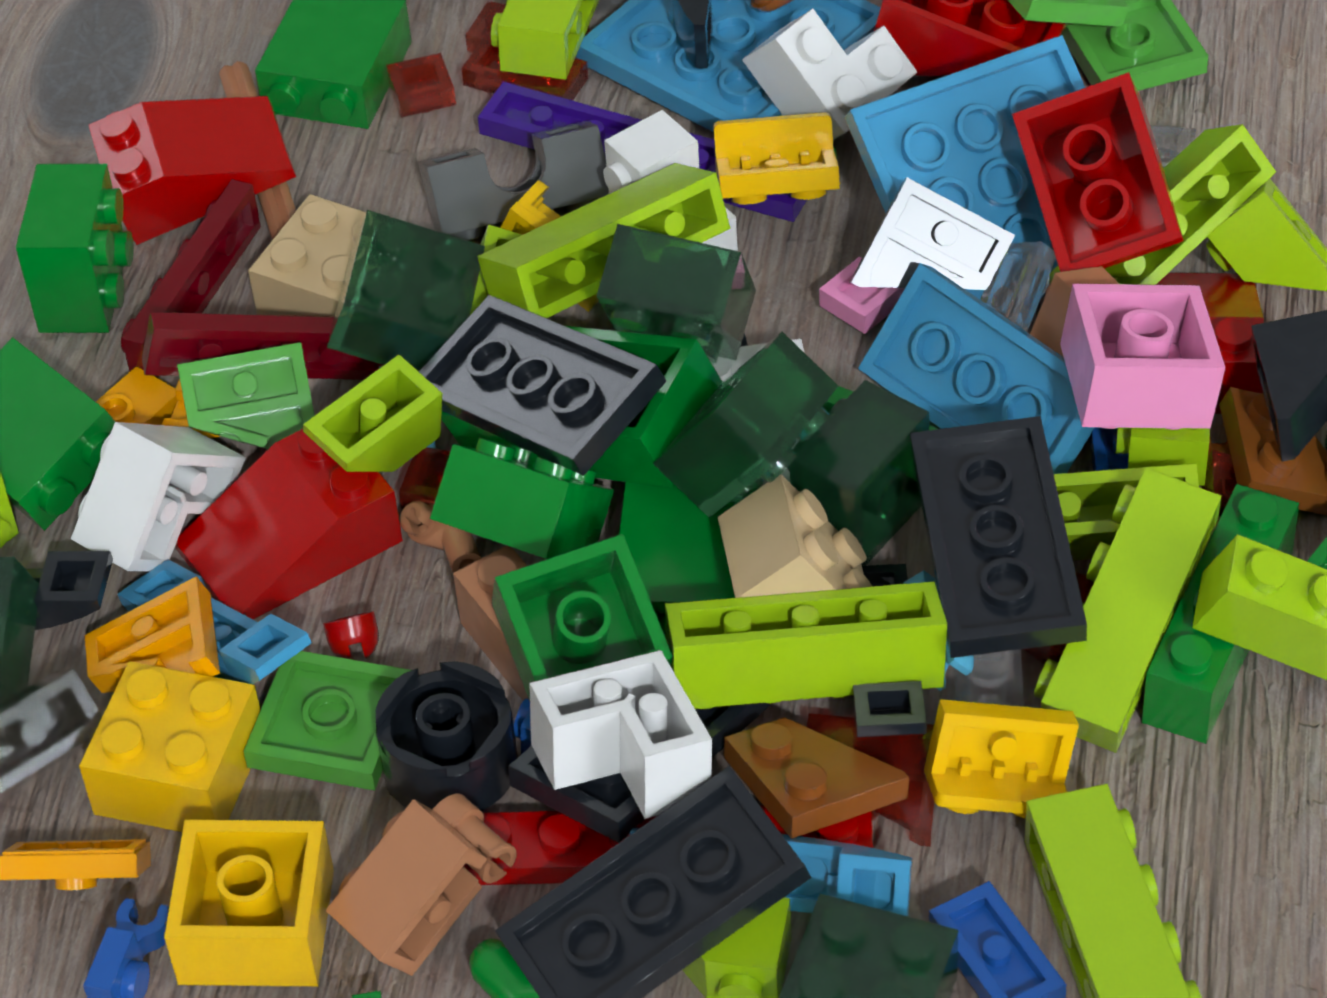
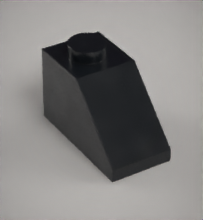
M1327 310L1251 325L1256 369L1282 462L1295 459L1327 421Z

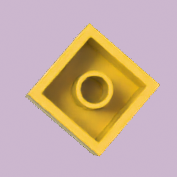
M129 661L79 765L93 814L183 832L184 820H229L251 768H247L243 751L260 713L255 685Z
M184 820L164 935L178 985L318 987L328 913L325 910L330 904L334 874L324 821Z

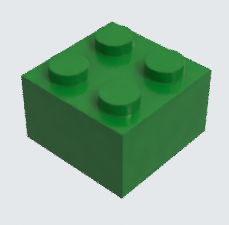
M36 164L16 244V251L39 333H109L114 308H122L124 280L122 272L123 267H130L132 265L134 252L133 238L130 231H123L121 224L123 219V195L120 188H113L107 164Z
M479 437L476 448L457 444L452 445L430 519L533 555L550 559L599 541L614 490L595 484L594 480L597 472L590 469L583 476L546 458L539 457V455L508 442H503L502 444Z
M624 534L499 575L494 579L492 606L529 701L531 682L660 650L663 652L669 665H671L672 653Z

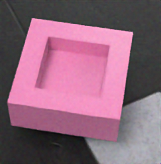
M858 257L819 289V306L866 334L891 313L905 288L857 287L849 283L862 259Z

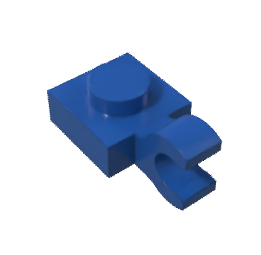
M126 898L121 903L116 913V928L107 927L83 987L87 998L145 997L149 984L150 969L149 964L144 962L143 958L147 953L155 951L166 944L164 935L169 912L168 905H160L157 915L152 922L146 925H136L139 914L135 900Z

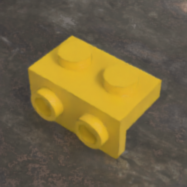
M829 113L725 120L714 123L716 173L723 199L732 198V202L737 204H756L765 201L767 195L791 193V197L795 199L808 200L825 196L826 190L840 189L839 165L833 149L832 119Z
M940 699L924 767V773L935 804L961 814H973L983 810L1013 813L1026 819L1027 800L1067 792L1064 784L1079 727L1074 712Z

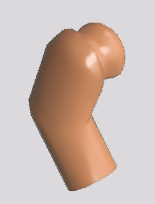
M413 501L404 507L400 515L402 529L408 533L411 540L425 546L444 550L453 572L481 559L472 533L430 519L434 505H428L422 501Z

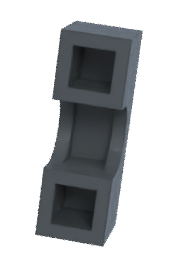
M583 121L531 134L536 154L534 169L524 182L512 187L497 186L493 182L488 172L485 155L476 148L419 161L434 230L442 236L451 235L453 242H462L482 237L486 231L485 226L503 222L510 208L538 180H541L549 187L542 196L544 198L543 203L550 209L564 207L565 214L608 195L609 189L603 175L604 168L607 166L598 125L589 121Z

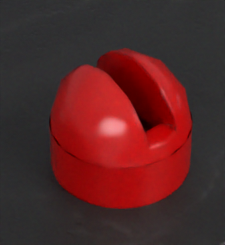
M374 611L323 623L327 643L332 653L337 657L352 659L350 645L357 643L362 644L365 659L376 650L379 642V630Z

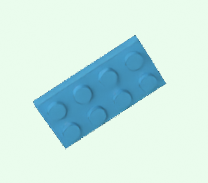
M922 263L918 265L858 367L860 371L941 429L1041 416L1053 474L1068 472L1095 428L1082 427L1063 356L935 268Z

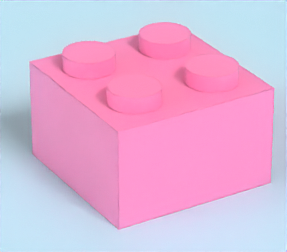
M1072 284L1060 345L1082 427H1101L1105 429H1211L1225 372V364L1200 286Z

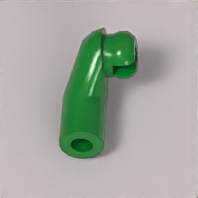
M490 938L483 940L476 946L469 958L470 971L473 979L491 998H540L501 940Z

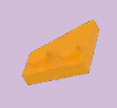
M197 576L84 635L87 676L101 693L115 691L129 661L211 677L220 673L211 596Z

